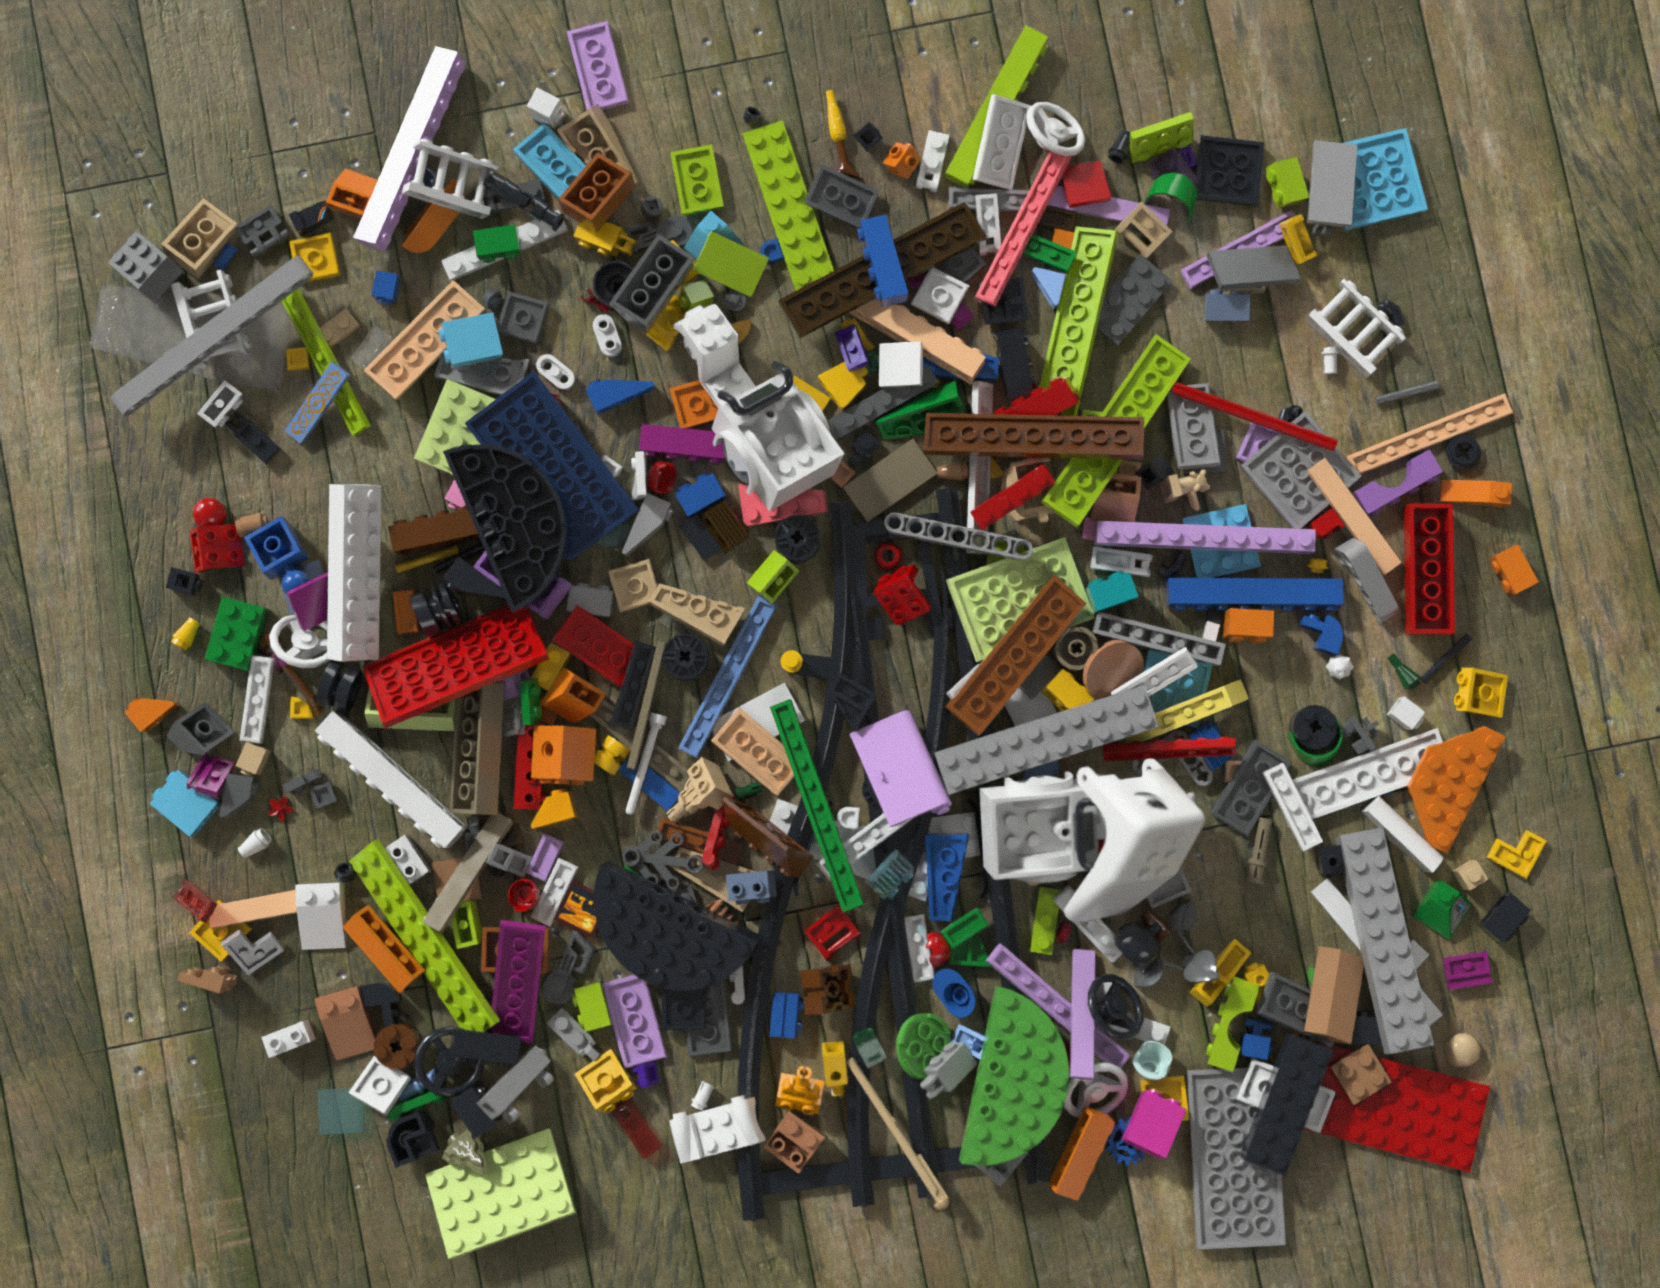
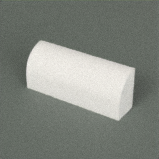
M1380 796L1374 797L1361 811L1377 828L1383 827L1384 834L1424 872L1433 873L1442 862L1443 856Z

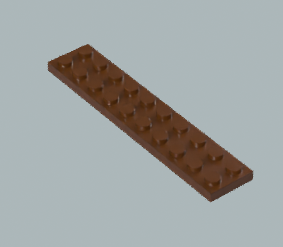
M926 413L924 455L1143 460L1144 417Z

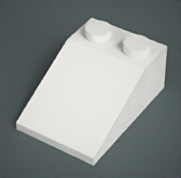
M345 883L295 885L296 910L302 950L347 948L346 931L342 928L346 924Z

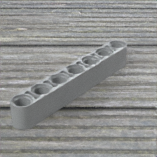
M891 513L885 519L886 529L893 535L1017 561H1026L1031 558L1033 553L1032 544L1024 539L900 513ZM894 518L901 521L900 527L897 529L890 528V520ZM914 523L921 524V532L917 534L910 531L911 525ZM936 527L942 528L944 531L940 538H935L931 535L932 530ZM962 532L965 535V539L962 542H955L952 538L953 534ZM976 537H984L987 541L983 547L976 546L974 544ZM998 541H1005L1008 548L1005 551H998L995 545ZM1020 545H1025L1029 548V553L1021 556L1017 553V548Z

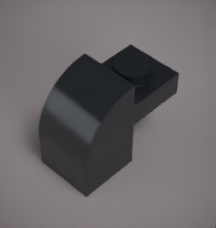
M376 982L360 986L364 1008L381 1005L385 1026L398 1023L397 1019L400 1018L398 1006H395L394 1002L401 1001L402 996L393 985L386 982Z

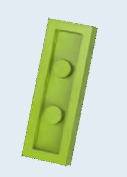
M1039 887L1030 952L1052 955L1059 907L1053 899L1061 892L1059 889Z

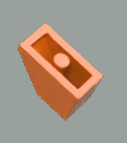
M137 698L128 705L129 709L125 711V714L140 732L147 733L180 705L174 701L144 698L139 700Z

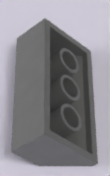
M658 234L615 294L610 305L628 323L647 334L693 269L695 257Z

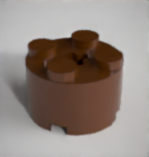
M396 1023L385 1027L378 1033L374 1041V1056L383 1066L390 1069H401L414 1062L416 1049L421 1043L418 1031L407 1023ZM399 1041V1046L402 1047V1049L396 1050V1046L394 1045V1043Z

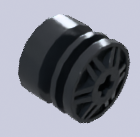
M610 261L603 264L595 272L593 279V290L596 296L613 312L617 311L610 305V302L618 292L617 288L623 285L633 270L628 264L621 261Z
M801 515L789 516L782 520L776 528L774 536L776 549L779 554L791 563L804 564L812 560L818 553L820 546L819 530L808 517ZM797 533L803 538V540L799 541V544H796L794 539H791Z
M445 582L439 584L441 594L436 587H431L433 598H429L424 591L410 597L416 617L428 638L443 632L441 625L443 621L450 629L453 628L452 617L458 625L463 623L459 602Z
M690 634L676 635L664 646L662 654L663 664L667 671L676 679L685 682L694 681L703 676L708 669L710 662L709 651L696 636ZM684 652L687 654L690 652V661L687 662L684 660L681 662V653Z

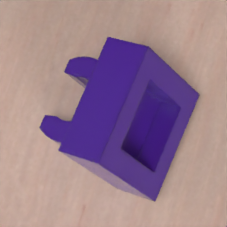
M656 1061L636 1066L637 1068L632 1070L633 1073L638 1072L639 1080L634 1081V1083L640 1085V1088L660 1083Z

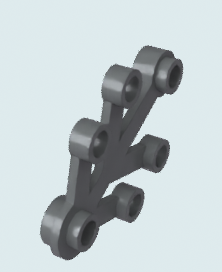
M660 830L651 832L649 838L639 846L631 845L623 851V861L627 866L636 867L643 877L650 880L651 876L655 877L656 884H659L660 876L656 873H651L644 862L652 863L666 880L668 888L672 890L680 887L681 879L678 876H673L665 865L686 867L691 873H698L705 867L700 855H693L689 858L666 856L674 847L684 843L685 837L679 832L674 833L670 840L653 854L645 852L653 844L663 841L664 834ZM655 833L659 834L660 839L658 841L654 839ZM676 835L680 837V843L675 842L674 838ZM632 852L637 854L636 860L631 858ZM694 860H698L700 862L699 867L694 866ZM671 879L677 881L676 886H672Z

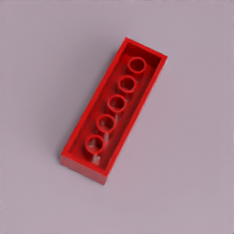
M1408 504L1403 507L1405 636H1449L1455 634L1453 504Z

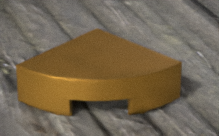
M750 319L731 323V326L738 334V344L746 339L751 330Z

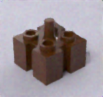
M850 964L800 970L802 988H804V992L807 994L806 997H803L805 1015L827 1014L855 1008L853 991H849L848 982H852Z

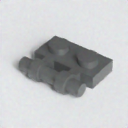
M271 204L242 221L235 228L246 246L255 243L256 248L250 251L254 259L261 254L264 256L268 253L269 249L276 245H282L285 243L284 240L291 237L287 229L280 233L277 231V228L282 226L283 222ZM271 233L273 237L262 243L260 238Z

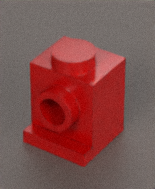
M1332 508L1307 526L1309 529L1316 530V541L1322 536L1325 539L1336 532L1334 528L1338 531L1345 525Z

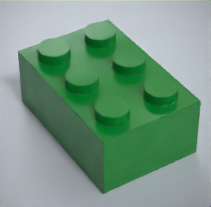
M222 596L205 660L249 671L251 656L258 654V642L263 637L270 609Z

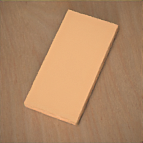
M740 707L711 740L776 796L794 778L783 744Z

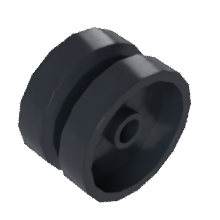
M331 661L322 675L317 691L316 705L327 709L334 705L336 712L348 715L354 707L360 691L363 677L362 670L349 667L345 671L343 664Z

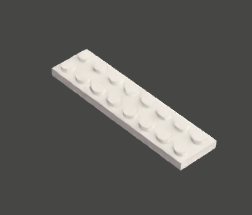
M1438 728L1292 779L1310 817L1315 819L1407 786L1426 747L1443 741Z

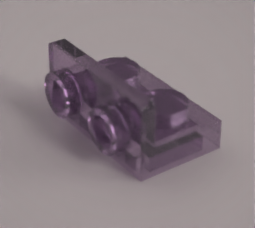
M1176 147L1171 148L1159 159L1148 164L1151 174L1155 179L1163 174L1178 173L1191 179L1194 185L1199 182Z

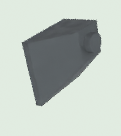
M204 702L175 721L166 736L180 751L204 755L231 737L235 732Z

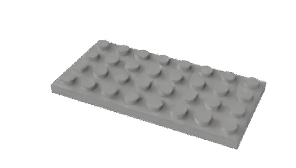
M1248 1067L1234 1068L1233 1072L1222 1068L1186 1070L1196 1248L1198 1250L1286 1245L1281 1174L1245 1161L1240 1157L1257 1111V1107L1237 1100ZM1251 1082L1247 1084L1245 1090L1248 1097H1250V1094L1248 1093V1087L1251 1084Z

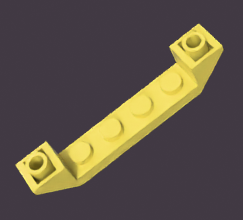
M1241 679L1154 713L1159 727L1126 737V743L1146 741L1248 700L1249 698Z

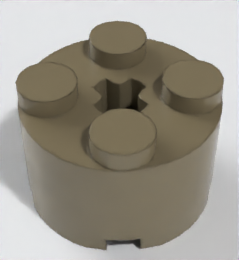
M1084 627L1066 629L1053 645V655L1056 662L1063 669L1072 672L1084 670L1090 655H1094L1098 650V642L1095 635ZM1071 645H1079L1080 647L1078 650L1080 651V654L1078 652L1073 654L1071 652L1073 650Z

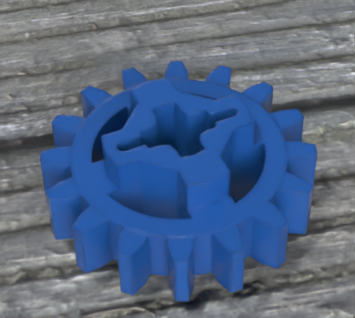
M1127 1116L1125 1122L1120 1117L1118 1118V1124L1114 1123L1113 1131L1106 1140L1109 1145L1105 1146L1106 1151L1112 1150L1109 1154L1111 1159L1117 1156L1116 1162L1120 1164L1124 1160L1126 1166H1129L1131 1160L1135 1165L1138 1164L1137 1158L1139 1157L1145 1160L1144 1151L1140 1149L1136 1151L1135 1147L1127 1146L1121 1141L1130 1120L1129 1116ZM1119 1130L1120 1134L1118 1138L1114 1140V1136L1116 1132ZM1116 1150H1126L1128 1155H1122Z

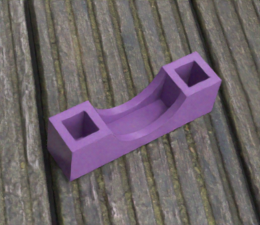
M1430 449L1406 463V477L1400 486L1386 488L1373 481L1353 492V497L1366 514L1370 513L1372 517L1383 511L1381 506L1387 503L1392 506L1401 501L1400 496L1407 492L1408 496L1420 490L1418 485L1424 482L1429 485L1438 480L1437 475L1443 471Z

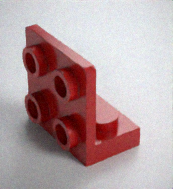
M236 524L197 526L189 531L195 573H204L210 569L243 567L245 565L242 541L237 533Z

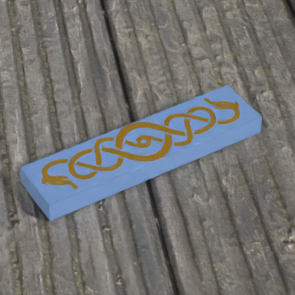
M331 362L285 429V432L300 444H304L350 377V374L337 363Z

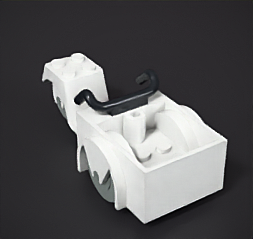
M715 304L704 308L699 305L686 312L685 318L674 323V329L682 334L685 349L692 360L698 365V377L702 386L718 407L712 430L716 434L712 444L716 447L723 443L724 455L732 471L741 481L749 484L746 491L748 495L756 492L768 510L771 511L836 473L844 452L832 437L828 422L818 404L809 394L799 390L794 384L793 374L789 367L774 361L771 367L780 372V374L755 386L739 363L738 334Z
M1064 771V779L1044 775L1023 778L1015 782L1009 777H1004V786L980 788L983 864L994 880L1015 878L1026 882H1055L1069 879L1075 876L1078 871L1092 870L1099 857L1098 840L1106 839L1107 836L1106 823L1100 809L1082 790L1078 780L1073 779V775L1069 771ZM1188 793L1187 795L1196 804L1195 794ZM1145 795L1136 796L1150 807L1162 810L1168 809L1165 804L1153 797Z

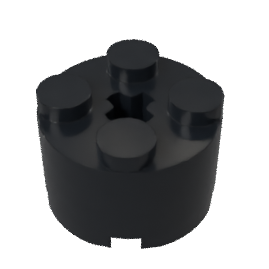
M1320 705L1303 707L1291 717L1289 732L1292 733L1295 742L1301 748H1323L1329 745L1336 736V716L1330 710ZM1315 723L1314 726L1317 727V730L1312 732L1309 724Z

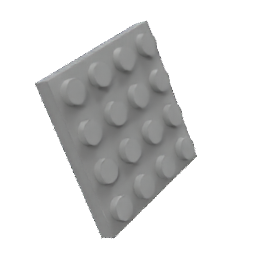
M1304 411L1291 422L1326 435L1307 411ZM1278 433L1239 466L1292 529H1301L1330 504L1306 472L1323 458H1326L1347 488L1361 477L1337 447L1334 451H1330L1282 433Z

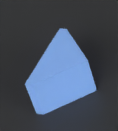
M1035 267L1031 271V276L1054 310L1059 304L1065 274Z
M959 1024L951 1042L965 1043L971 1054L980 1059L985 1035Z

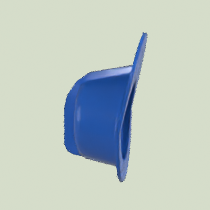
M942 969L938 971L932 981L933 989L938 998L952 1015L961 1018L969 1016L974 1011L976 1005L974 987L954 970Z

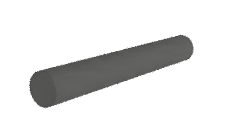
M1436 380L1377 396L1374 398L1376 405H1381L1439 389V383Z

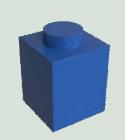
M376 270L371 296L381 305L389 306L390 303L396 304L401 278L398 274Z

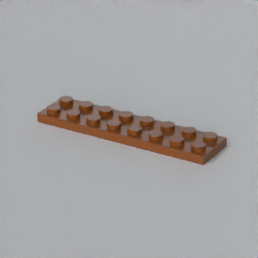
M1055 575L1051 576L945 708L977 736L981 735L1087 603Z

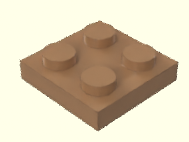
M1364 1044L1329 1066L1353 1105L1391 1083L1369 1044Z

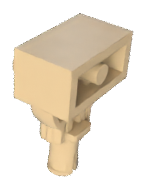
M701 757L687 770L690 778L687 780L684 790L678 796L679 802L666 812L669 820L676 823L685 813L690 812L693 814L697 809H703L707 806L718 810L723 806L722 800L724 797L731 798L733 796L719 765Z

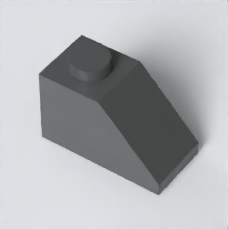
M227 773L219 817H230L253 801L255 795L257 796L259 793L260 784L257 783L258 778Z

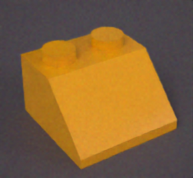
M566 789L552 791V796L546 797L531 823L532 829H539L578 818L579 815L573 792H568Z

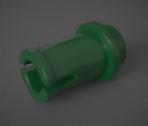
M759 781L744 787L738 786L737 789H734L738 802H745V799L763 794Z

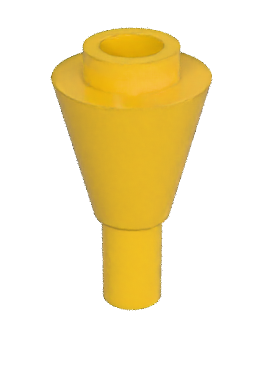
M848 317L840 325V328L844 329L855 324L864 348L870 352L875 346L865 337L866 335L855 317L852 320Z

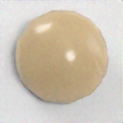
M1459 1033L1445 1043L1444 1055L1448 1063L1454 1067H1468L1479 1059L1481 1048L1476 1038L1472 1035Z

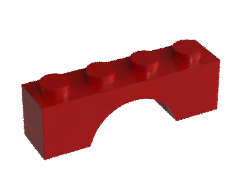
M1043 462L1009 487L972 509L970 513L980 529L984 530L1054 484L1056 480Z

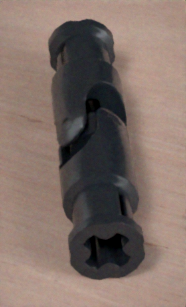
M491 170L485 177L483 182L485 188H491L498 193L499 197L506 201L517 203L515 205L520 210L537 221H543L550 225L553 231H557L562 225L565 218L563 213L558 214L550 209V205L531 193L522 192L509 179L501 178L494 170ZM531 198H533L535 207L531 211H527L524 208L530 205Z

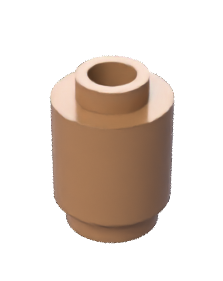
M262 513L240 517V520L235 521L239 537H246L269 523L267 516H263Z

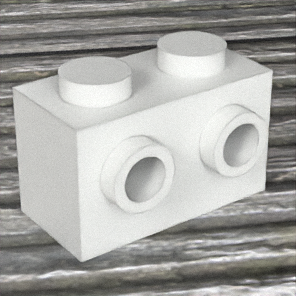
M224 380L197 414L215 429L218 426L223 427L230 418L227 416L232 409L236 411L242 404L243 400L241 397L243 395Z
M409 835L402 836L385 848L409 885H412L432 871Z

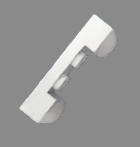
M744 1095L731 1099L732 1103L687 1116L685 1111L673 1114L674 1119L669 1120L680 1164L766 1141L756 1119L755 1097L745 1099Z

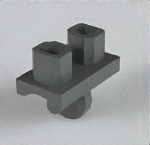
M1354 715L1347 718L1348 721L1341 726L1345 737L1347 738L1355 732L1361 737V739L1352 744L1356 753L1361 754L1367 750L1372 751L1375 749L1376 746L1367 735V732L1369 731L1373 738L1378 736L1379 734L1374 728L1379 725L1378 721L1376 720L1371 723L1367 717L1361 720L1365 725L1363 729Z

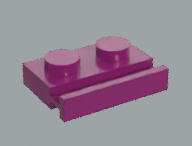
M208 753L204 754L187 781V789L193 788L196 789V792L217 798L225 785L227 773H232L235 762L217 756L210 757Z
M1487 951L1442 958L1448 990L1493 983L1490 976L1491 971Z

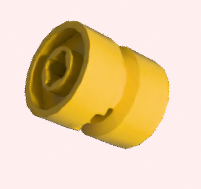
M608 735L601 744L603 749L597 750L595 753L594 763L614 776L621 767L620 761H625L631 750Z

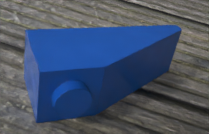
M600 379L589 383V387L585 388L597 415L656 390L653 381H601Z

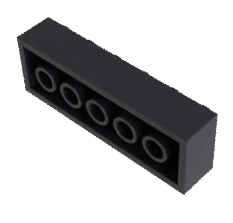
M1286 1032L1241 1150L1240 1157L1243 1160L1286 1176L1332 1056V1050Z

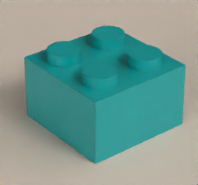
M1123 570L1111 574L1108 580L1103 581V578L1093 580L1085 589L1094 614L1131 602L1139 597L1130 572L1124 574Z

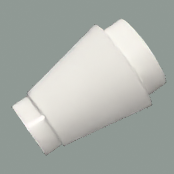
M263 828L255 829L238 848L239 853L244 858H247L269 847V843L272 842L271 836Z

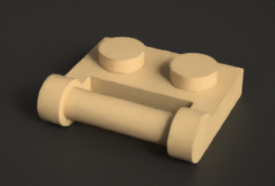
M1142 201L1114 229L1128 239L1145 258L1149 257L1172 233V230ZM1131 222L1152 242L1148 247L1127 227Z

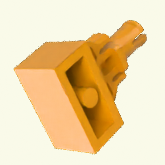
M804 1066L798 1068L797 1076L781 1073L775 1106L788 1111L792 1109L799 1110L808 1115L819 1114L825 1081L811 1079L810 1068L806 1067V1071H803Z

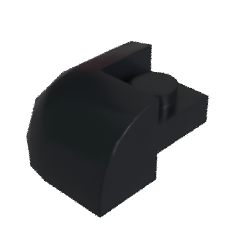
M418 1111L392 1123L386 1143L395 1168L440 1150L432 1129L435 1125L425 1111Z

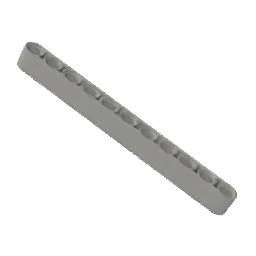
M301 256L294 257L117 390L110 397L111 401L124 417L131 415L309 281L314 275Z

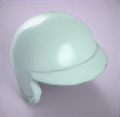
M1147 1041L1142 1044L1134 1055L1133 1064L1142 1077L1155 1081L1166 1077L1171 1068L1173 1056L1165 1045L1156 1041Z

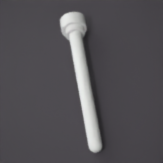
M650 712L648 721H650L649 726L651 727L626 807L628 815H632L635 811L658 730L662 728V725L665 726L667 717Z

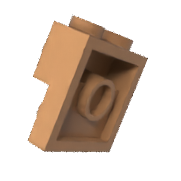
M218 965L206 970L194 967V969L180 972L177 981L220 994L231 991V988H234L237 983L238 976L235 973H231L230 968Z

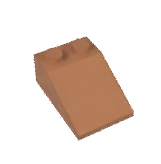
M362 985L315 998L319 1018L336 1061L374 1050L376 1034L369 1009L363 1006L360 988Z

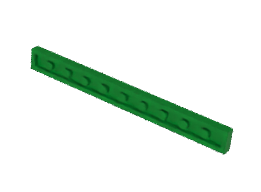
M791 699L773 705L770 709L842 912L845 913L863 906L865 903Z

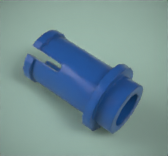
M226 243L218 257L213 259V265L224 272L225 269L229 268L228 264L238 250L229 243Z

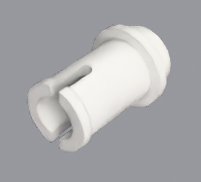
M1325 347L1324 352H1321L1324 355L1323 374L1338 373L1337 354H1339V351H1337V347Z
M702 1081L695 1098L691 1099L693 1101L691 1105L703 1111L704 1107L707 1108L708 1105L706 1103L715 1087Z

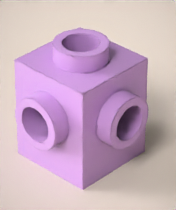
M528 669L499 680L500 684H504V700L521 696L520 681L530 678Z

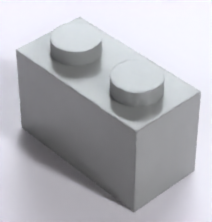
M576 583V586H572L569 589L567 612L571 613L577 604L595 617L611 619L615 594L613 591H610L608 586L598 585L597 589L589 588V584Z

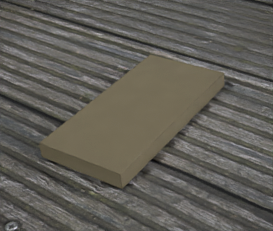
M911 439L845 485L843 490L865 521L869 522L936 476L937 471L914 439Z

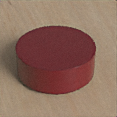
M1063 921L1056 933L1055 940L1062 944L1065 943L1071 934L1072 924Z

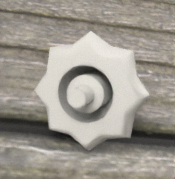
M1339 654L1336 657H1330L1326 668L1330 676L1340 680L1343 677L1350 676L1354 666L1351 664L1349 657Z

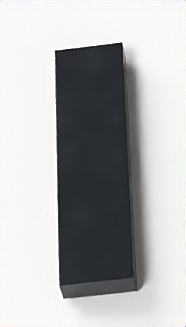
M634 641L610 724L629 730L633 729L655 654V646Z

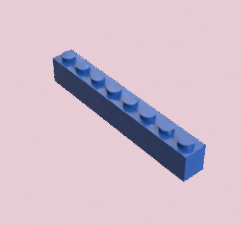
M1169 578L1166 582L1167 608H1173V611H1184L1186 608H1194V611H1206L1209 607H1216V611H1227L1229 608H1259V610L1272 611V608H1281L1283 612L1294 611V608H1302L1304 612H1313L1316 609H1324L1325 612H1335L1344 604L1343 579Z

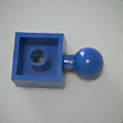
M283 516L244 537L264 575L273 580L284 574L282 589L285 593L310 581L304 572L295 569V566L309 559L291 523Z

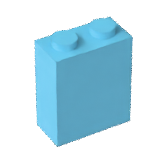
M493 312L442 322V329H439L438 332L440 341L445 342L447 349L443 350L445 362L450 363L451 369L502 359L503 352Z
M184 770L172 771L166 778L167 783L164 787L158 788L153 793V800L149 804L189 837H195L218 810L222 802L218 798L196 792V789H187V781L190 775Z

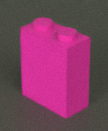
M1149 1089V1091L1141 1092L1121 1141L1163 1160L1167 1158L1186 1109L1181 1107L1182 1104L1174 1099H1169L1168 1101L1162 1098V1094L1158 1091Z

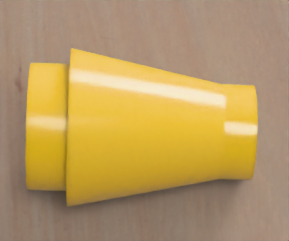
M188 618L172 636L171 643L184 651L188 647L191 648L200 623L192 618Z

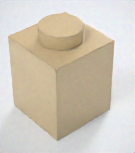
M246 742L236 766L241 768V773L253 777L254 774L261 775L271 751L256 744Z
M1469 860L1452 871L1463 890H1472L1488 880L1477 860Z

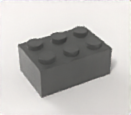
M138 231L127 239V242L108 262L154 303L183 272L179 266Z

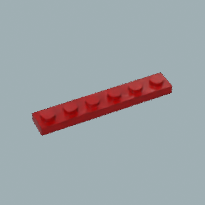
M1219 737L1218 739L1198 738L1196 740L1176 739L1174 741L1154 740L1143 743L1141 741H1132L1123 744L1111 742L1103 745L1105 762L1236 755L1235 738Z

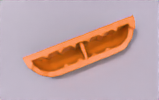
M454 178L450 179L448 185L445 188L443 187L444 192L452 195L455 192L457 180ZM428 202L405 232L406 239L401 242V245L414 253L428 251L435 245L460 212Z

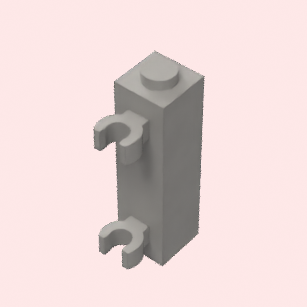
M536 1045L529 1049L518 1060L517 1064H514L483 1096L477 1105L491 1119L502 1114L505 1121L509 1124L515 1121L521 1114L510 1104L535 1078L537 1083L542 1088H545L554 1080L553 1076L544 1070L551 1062L545 1051Z

